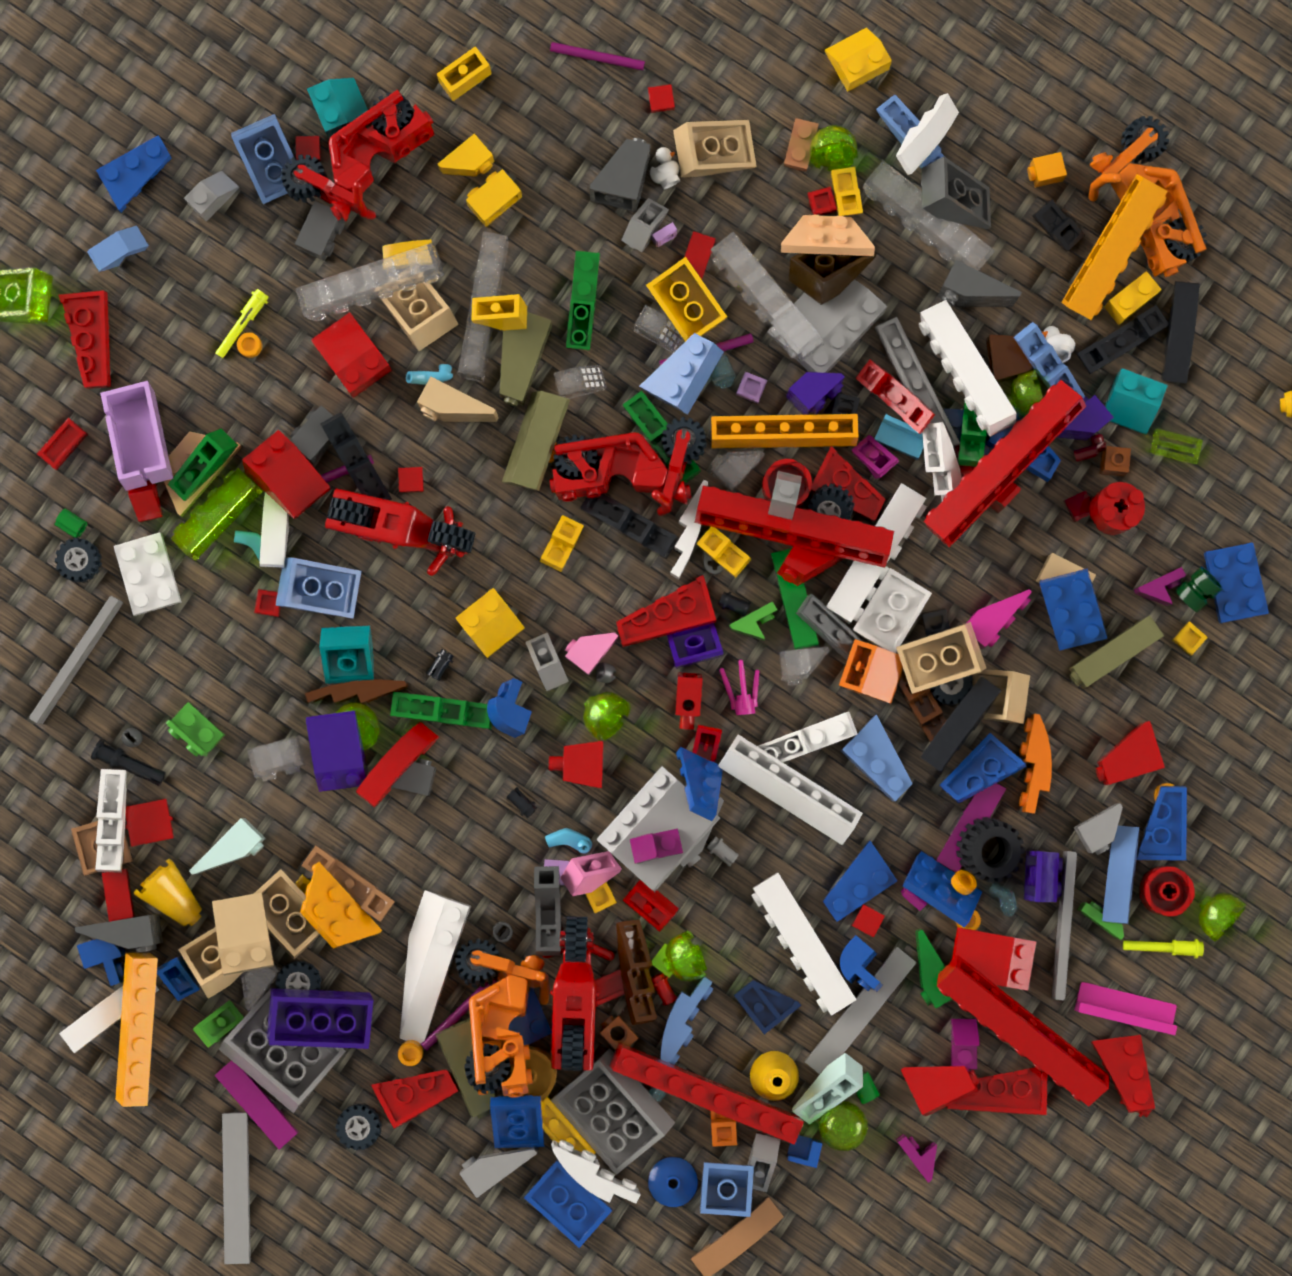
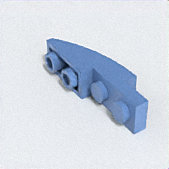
M702 977L691 995L681 991L677 997L664 1028L661 1043V1060L675 1065L680 1057L677 1052L683 1045L686 1048L694 1035L691 1034L693 1028L685 1022L687 1019L690 1021L694 1019L699 1011V1008L696 1006L700 1000L706 1001L713 991V988L710 987L712 981L707 977Z

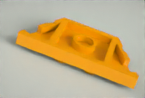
M320 862L314 864L311 870L313 871L312 879L307 885L306 899L302 904L300 913L334 949L381 933L382 929L360 908L361 906Z

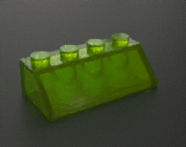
M239 468L236 471L231 470L224 477V483L219 488L216 487L209 492L206 497L208 500L202 506L198 505L191 511L190 519L185 524L183 522L180 523L173 530L172 541L195 561L263 492Z

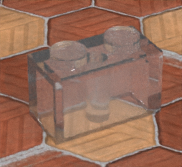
M291 737L248 749L254 777L262 778L263 782L276 779L277 773L286 772V775L300 772V767L306 766L298 737Z

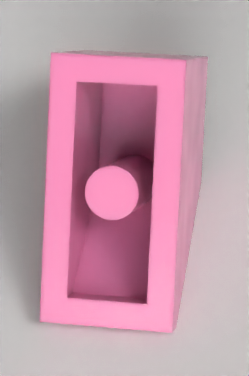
M616 633L580 637L577 641L573 639L565 649L568 652L565 657L589 676L619 637Z
M606 851L572 858L560 879L570 894L577 896L593 892L620 873L622 869L613 855Z

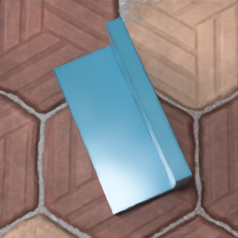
M887 414L884 416L874 438L880 444L916 460L919 459L924 447L922 433L919 434L907 423Z

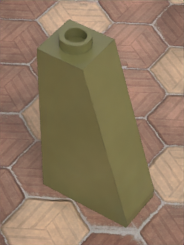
M527 312V329L503 331L500 396L504 399V403L517 407L518 404L524 406L552 328V320Z
M1151 616L1145 617L1070 667L1071 674L1069 676L1077 687L1086 688L1164 635Z
M470 1018L435 1033L470 1116H477L480 1119L491 1114L490 1097H495L494 1093L490 1094V1091L486 1095H479L474 1090L473 1085L470 1086L466 1078L464 1068L466 1057H470V1051L473 1050Z

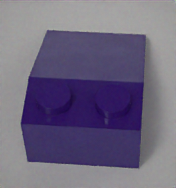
M355 711L306 717L314 774L319 792L359 787L368 775V766Z
M1026 851L1024 900L1057 902V897H1061L1062 885L1061 882H1058V872H1062L1063 859L1059 858V853Z

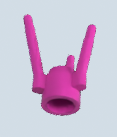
M739 660L742 695L736 696V701L724 668H720L719 671L730 699L731 710L735 709L736 715L755 713V707H758L757 695L760 671L758 669L755 670L751 699V694H747L744 663L743 660Z

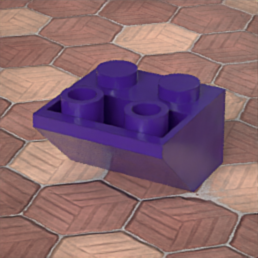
M806 372L789 388L786 398L802 415H816L824 408L823 405L826 403L825 400L827 398L833 400L842 391V383L845 377L842 373Z
M1096 395L1091 399L1084 397L1083 400L1086 408L1057 438L1086 441L1114 417Z

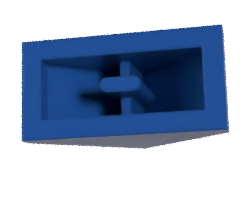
M182 956L176 957L157 967V975L178 1001L200 990L195 977Z

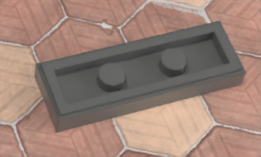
M813 594L806 597L796 612L805 623L846 660H848L854 640L863 641Z

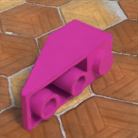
M1030 589L979 609L967 621V623L971 622L981 649L987 645L991 648L1000 638L997 633L1001 628L1007 629L1016 619L1013 614L1019 608L1022 611L1031 601L1028 597L1032 593Z

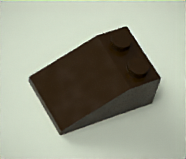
M874 252V256L799 253L790 259L789 281L822 305L840 295L876 258L877 253Z

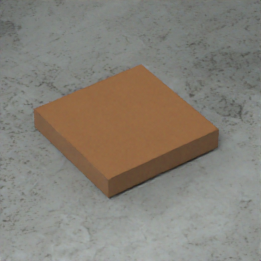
M98 821L71 829L84 876L97 873L95 868L98 848L96 844ZM126 835L124 836L122 865L133 862Z

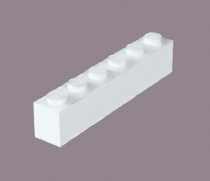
M947 300L920 312L921 322L919 323V328L924 336L928 335L930 338L933 352L936 355L940 354L943 359L941 362L946 373L951 372L954 377L953 383L958 392L962 391L965 395V403L970 411L974 410L976 413V420L981 430H986L991 437L1013 426L1016 423V411Z
M902 483L875 525L876 527L881 526L894 531L888 561L890 558L895 560L902 548L898 545L901 539L909 537L914 529V526L911 525L915 517L920 519L927 507L923 504L926 500L924 496ZM853 561L826 607L839 619L848 624L852 620L857 622L864 611L861 605L865 599L871 600L877 588L873 587L877 579L883 580L889 568L887 566L883 568Z
M737 735L718 765L727 773L841 845L844 844L863 814L740 735Z
M775 873L754 886L753 890L755 893L751 895L758 907L764 906L768 913L764 917L770 927H777L781 934L777 937L784 949L789 947L794 956L790 959L797 971L801 968L807 977L803 980L810 992L815 990L820 997L816 1002L823 1013L828 1011L832 1016L856 1001L850 988L779 873Z

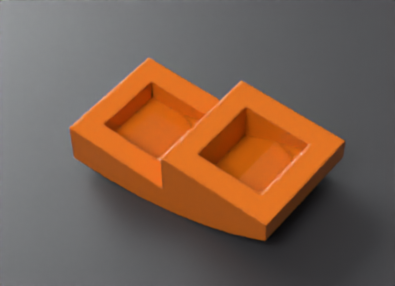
M710 1111L712 1147L737 1145L736 1121Z

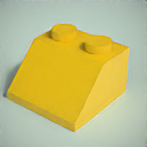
M867 27L825 49L826 55L847 92L888 71L892 62L881 40Z
M494 588L455 618L487 658L525 629Z

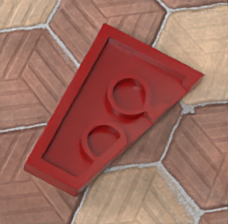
M831 446L812 483L811 491L815 492L825 484L828 487L831 483L835 484V487L841 485L843 486L842 490L847 489L849 491L848 496L852 495L853 512L875 522L886 499L863 479Z
M1141 1035L1092 1041L1091 1045L1098 1053L1102 1065L1114 1082L1115 1088L1128 1112L1154 1110L1155 1104Z
M448 1069L371 1085L394 1129L460 1092Z

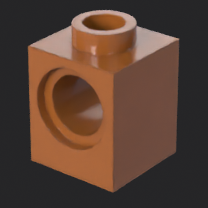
M1106 446L1101 451L1099 474L1121 477L1128 474L1131 448Z
M619 1014L615 1018L610 1015L601 1024L603 1029L600 1031V1034L615 1050L618 1043L630 1046L638 1039V1035ZM615 1026L622 1027L625 1031L624 1037L614 1039L610 1033L611 1029Z

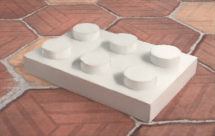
M161 532L114 546L134 616L181 603Z
M890 568L852 631L876 646L896 653V647L902 644L932 593Z

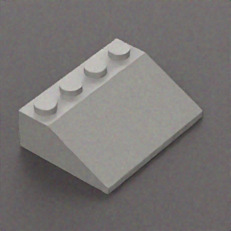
M854 279L840 295L822 305L804 292L767 331V334L808 372L828 373L885 313L887 306L869 289Z
M661 767L596 840L655 892L716 824L720 817L716 815L710 821L691 812L685 793V786L664 767ZM678 828L683 849L682 854L634 863L630 839L649 833L654 834Z
M270 989L223 1040L219 1050L294 1113L346 1051L343 1048L269 1045L267 1030L271 996Z
M609 1048L594 1061L593 1070L581 1072L551 1101L617 1175L664 1137L675 1122L639 1081L611 1069L609 1065L614 1052Z

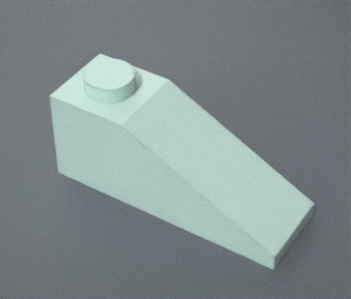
M240 818L189 872L192 875L199 874L245 858L250 854L255 856L264 847L262 842L266 838L246 818Z
M844 1053L827 1065L793 1106L792 1112L808 1124H811L863 1087V1066Z

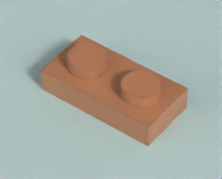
M795 118L784 161L785 167L807 172L818 123Z

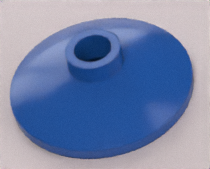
M667 1157L658 1161L653 1166L649 1174L648 1185L652 1196L657 1202L668 1207H678L692 1199L697 1190L698 1180L697 1174L689 1162L679 1157ZM670 1179H676L678 1185L672 1188L668 1185Z

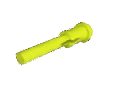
M259 289L251 292L253 294L243 310L240 311L242 313L241 317L215 352L220 357L224 358L250 319L253 321L263 305L268 304L267 299L269 297ZM251 308H253L250 314L247 316L246 320L241 325V322L243 321L245 316L248 314Z
M1194 939V941L1172 940V943L1123 940V950L1171 952L1173 956H1193L1198 959V956H1203L1204 944L1198 939Z

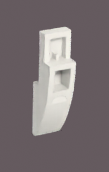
M846 712L757 747L779 761L786 762L858 734L850 713Z
M560 1140V1142L552 1141V1150L558 1161L571 1177L586 1190L609 1203L614 1194L637 1203L640 1192L636 1187V1183L625 1178L623 1181L614 1178L615 1175L606 1169L598 1171L600 1165L596 1155L592 1152L575 1150L571 1143Z

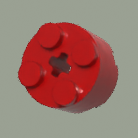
M778 460L768 468L762 482L764 498L767 501H771L778 471L802 476L796 508H799L807 500L812 488L810 472L796 460Z
M1125 482L1109 484L1092 498L1089 508L1090 518L1093 519L1096 528L1105 534L1118 535L1135 527L1142 520L1145 512L1144 495L1136 487Z
M1160 866L1151 869L1143 875L1139 894L1147 910L1158 915L1177 916L1186 911L1192 903L1195 888L1191 878L1182 870L1176 867ZM1166 887L1171 889V892L1167 893V895L1163 894V889Z

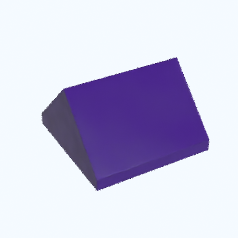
M714 623L667 635L676 669L723 657L722 646Z

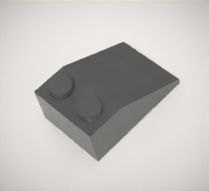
M942 157L921 168L922 209L938 219L983 229L991 228L990 190L987 185L946 157Z
M956 260L938 297L942 298L941 301L947 300L951 307H954V305L958 307H1013L1022 292Z
M159 914L75 927L76 933L127 949L136 948L137 952L157 949L156 944L163 943Z

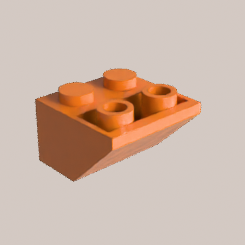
M855 639L839 686L891 704L903 671L899 654Z

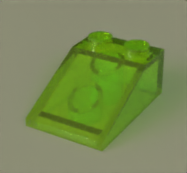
M36 268L0 270V322L48 323L53 276Z

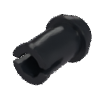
M730 591L728 593L723 592L718 605L722 606L721 609L727 608L745 617L751 603L731 595L732 592Z
M444 649L436 652L437 657L426 672V674L438 681L441 680L440 678L448 665L454 662L452 660L454 655Z
M518 787L512 790L506 797L522 812L520 814L522 817L529 818L537 810L536 803L534 801L531 802Z

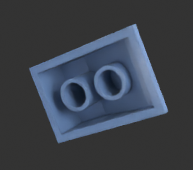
M275 114L232 132L231 136L262 203L265 204L287 194L288 192L281 180V176H283L281 171L282 168L286 169V162L292 164L291 158L294 155ZM296 179L295 184H306L305 181Z
M286 558L285 567L281 571L276 606L353 619L361 571L297 558Z

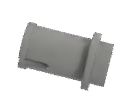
M715 836L707 846L710 850L709 853H714L728 866H731L739 854L723 843L722 838L719 839Z

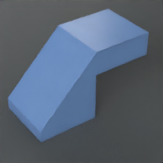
M133 226L115 232L89 249L87 253L98 271L102 272L118 267L126 256L145 251L149 245L138 227Z

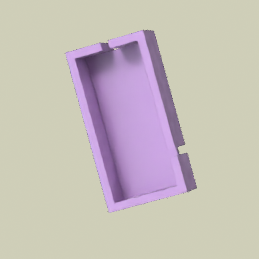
M144 381L102 392L101 398L104 412L107 415L106 422L118 480L127 491L147 486L148 480L154 484L173 479L156 396L149 382Z

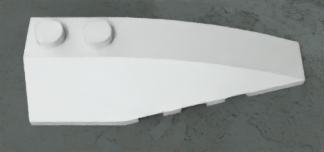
M427 890L424 891L408 939L400 1039L406 1041L415 1040L420 1044L427 1037L471 908L468 904Z

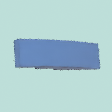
M893 95L876 109L901 145L909 129L918 126L920 123L896 95ZM937 145L919 167L923 168L945 157L941 153V148Z
M1034 322L1014 337L1048 389L1062 380L1081 395L1082 398L1085 397L1068 367L1062 363L1053 346L1047 342Z
M1117 827L1114 841L1111 843L1103 922L1129 923L1130 901L1132 900L1133 881L1136 871L1139 827Z

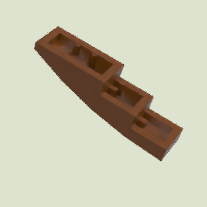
M903 669L898 687L931 743L945 724L946 719L931 694L930 688L912 694Z
M362 680L330 685L305 693V696L310 704L331 696L336 704L357 696L361 704H366L409 686L406 681Z
M640 919L618 922L616 929L620 970L631 1024L637 1025L654 1022L657 1019L651 995L655 993L649 972V968L653 965Z

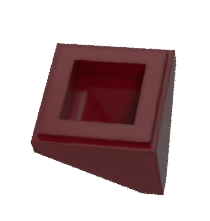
M1086 490L1064 500L1073 522L1090 515L1091 500Z

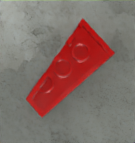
M103 290L60 294L59 299L64 307V317L71 332L70 338L72 346L76 350V360L84 388L111 387L108 292Z
M704 575L696 578L695 581L688 585L681 586L677 591L657 599L653 604L645 608L643 607L617 621L616 625L622 647L715 623L716 617Z
M1030 1068L978 1078L980 1081L977 1084L978 1092L946 1107V1109L1045 1116L1047 1115V1073L1041 1072L1037 1068Z

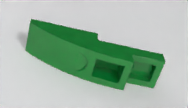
M576 251L566 348L590 350L600 253Z

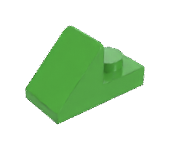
M772 601L730 624L729 628L733 632L764 641L765 637L757 622L760 621L761 624H765L774 619L773 614L777 611V608Z
M1092 901L1090 904L1086 902L1081 903L1077 909L1079 912L1118 940L1123 939L1122 924L1103 922V909Z
M229 1000L197 1024L193 1030L209 1048L231 1032L244 1017Z

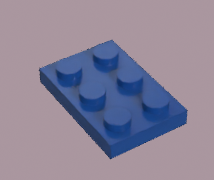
M1253 543L1204 553L1208 572L1215 577L1223 588L1214 597L1219 624L1269 614Z
M1088 568L1040 580L1039 584L1059 650L1107 639L1108 635Z
M921 851L916 856L903 887L965 927L970 922L982 891L975 888L969 895L958 893L951 884V878L955 873Z
M526 1095L516 1098L508 1096L490 1097L495 1148L544 1147L541 1096Z
M558 1159L524 1196L533 1207L578 1248L583 1245L612 1212V1208L601 1198L595 1196L576 1182Z

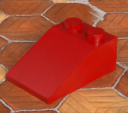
M350 312L311 339L312 343L353 398L392 371L387 361Z
M279 430L242 459L245 474L294 520L330 490V486L296 445Z
M957 927L952 960L959 955L995 985L1028 991L1036 941Z

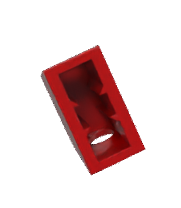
M678 672L675 715L680 716V729H694L695 717H700L702 673ZM692 700L693 704L691 707L684 706V701Z
M597 741L564 746L563 756H549V771H563V781L602 788L604 742Z

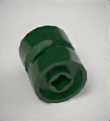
M1201 566L1191 575V581H1184L1175 591L1193 611L1198 613L1208 603L1207 598L1213 599L1223 588L1215 577Z

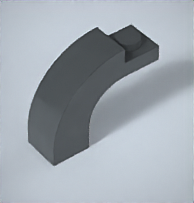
M559 866L534 867L536 956L561 955Z

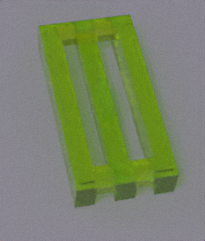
M1160 429L1154 430L1149 453L1192 464L1198 463L1203 443L1202 439ZM1159 436L1194 444L1196 448L1159 440ZM1157 445L1194 454V457L1159 449Z

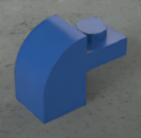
M512 678L502 683L498 690V696L488 701L487 713L496 729L516 738L525 733L532 711L515 704L522 681Z
M856 935L842 951L840 957L841 971L851 984L859 977L860 979L857 982L867 991L872 988L878 992L883 984L865 969L877 953Z
M99 939L77 945L84 969L103 963L110 986L124 982L125 967L118 960L119 957L125 956L126 951L123 947Z

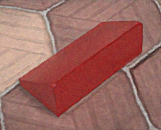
M641 880L637 882L622 900L659 932L679 910L677 906L658 890L654 892Z

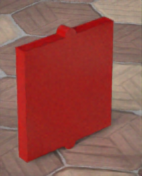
M167 799L126 807L127 825L125 828L129 832L131 847L174 838L171 824L173 817L170 816Z

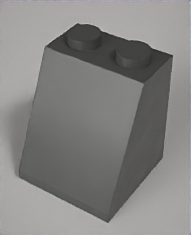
M640 138L625 140L590 184L591 202L637 212L650 161V144H647V141Z

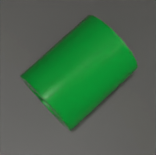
M65 508L57 516L54 525L73 538H79L85 531L88 523Z
M868 1071L863 1073V1087L856 1092L861 1104L868 1103L880 1095Z

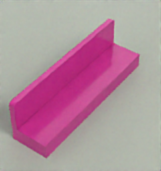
M1085 982L1080 983L1075 1011L1176 1035L1177 1026L1173 1024L1177 1008L1175 1004Z

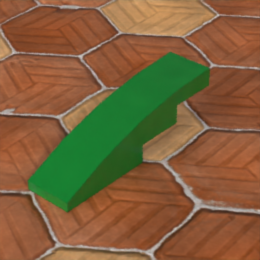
M965 401L958 464L976 467L979 460L984 456L987 431L981 430L976 420V413L974 410L970 411Z
M640 391L625 402L623 407L669 469L671 458L667 457L662 444L663 430L667 429V422L643 391ZM692 460V464L687 462L684 476L681 480L685 484L701 472L694 460Z
M791 549L771 553V558L794 649L799 650L819 645L816 632L796 614L807 597L804 583L796 586L785 581L782 576L777 574Z
M393 692L390 716L491 729L492 727L487 713V704Z

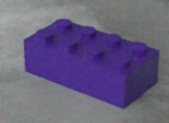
M271 988L267 1030L269 1045L369 1049L373 1011L371 993Z

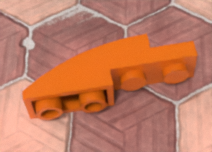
M1032 714L1030 718L1026 719L1024 732L1027 733L1026 742L1021 743L1019 751L1022 761L1031 764V767L1026 769L1024 782H1027L1026 792L1021 793L1019 806H1022V812L1035 814L1039 791L1049 792L1051 784V749L1046 728L1040 714Z

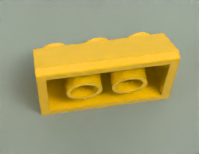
M686 257L646 285L685 342L694 333L699 336L705 335L728 318Z

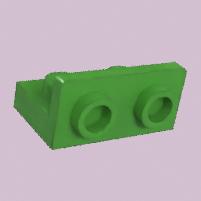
M190 702L172 720L166 722L170 727L168 732L177 740L182 738L187 742L186 748L196 757L199 754L206 757L225 736L221 730Z

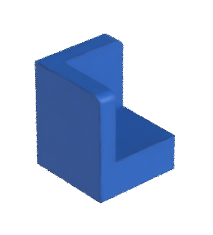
M798 1135L795 1145L789 1144L786 1158L791 1162L817 1168L822 1142L821 1140Z

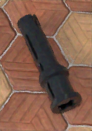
M102 739L97 742L91 754L92 760H101L109 764L112 769L120 768L157 786L162 784L166 772L126 755L123 749H115L104 744Z

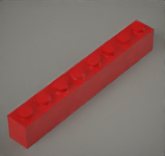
M1062 380L1056 385H1052L1047 390L1044 398L1040 402L1033 404L1029 413L1013 425L1010 433L1005 438L999 439L994 449L979 460L975 469L971 473L964 475L960 484L944 496L941 504L929 511L926 519L923 521L927 528L944 544L950 547L1086 408L1082 396Z
M702 487L694 523L883 568L886 567L891 551L893 530L796 507L792 520L768 514L771 501L745 496L738 492L724 491L717 487Z
M959 955L938 974L937 987L943 995L951 997L965 1012H970L982 1026L989 1027L1001 1041L1009 1043L1020 1056L1028 1058L1039 1071L1047 1073L1058 1086H1063L1071 1092L1077 1101H1082L1089 1107L1109 1089V1075Z
M618 1043L609 1065L613 1071L794 1145L804 1124V1121L798 1115L622 1043Z

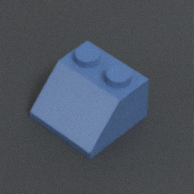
M704 1162L700 1213L751 1217L754 1166Z

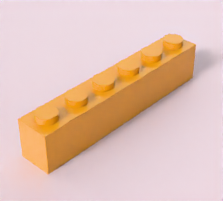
M1136 174L1063 298L1062 304L1090 320L1099 314L1103 306L1102 301L1106 295L1113 291L1115 287L1114 281L1118 274H1121L1126 269L1127 259L1139 247L1140 237L1152 225L1153 215L1165 203L1167 190Z
M858 414L711 416L712 448L857 446Z
M125 953L115 1098L123 1107L148 1106L158 958L151 953Z

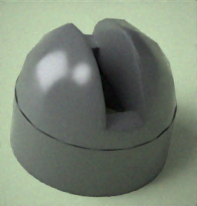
M600 663L596 670V680L603 683L612 682L616 678L613 673H616V669L610 664Z
M128 728L122 734V741L128 747L139 746L143 739L141 731L136 728ZM128 732L136 740L134 743L126 736Z
M501 921L493 926L492 934L497 941L506 942L512 937L513 931L507 922ZM505 925L506 928L502 931L500 936H498L497 933L502 928V926Z

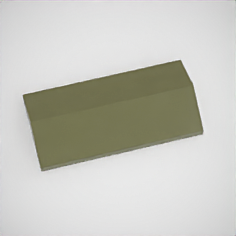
M544 391L532 392L502 483L535 491L540 490L570 399Z

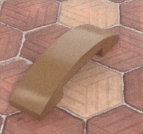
M316 845L301 865L313 874V871H311L312 866L320 862L361 906L360 908L380 922L395 903L393 899L368 880Z
M767 1197L751 1210V1217H744L712 1244L709 1243L694 1255L691 1260L703 1276H712L750 1248L784 1216L771 1199Z

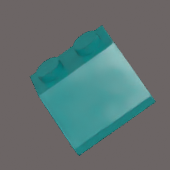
M354 78L328 79L307 88L328 139L368 110Z
M1122 368L1116 374L1105 404L1106 409L1114 417L1109 422L1146 435L1160 408L1168 385Z
M370 626L321 628L319 648L325 684L374 680L373 642Z

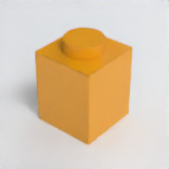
M1061 152L1033 158L1030 167L1027 168L1029 180L1034 182L1035 188L1062 182L1067 176Z

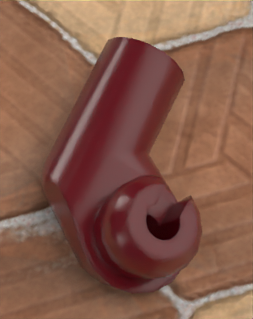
M1102 434L1091 436L1092 445L1074 450L1076 462L1094 458L1105 448L1106 441H1104Z

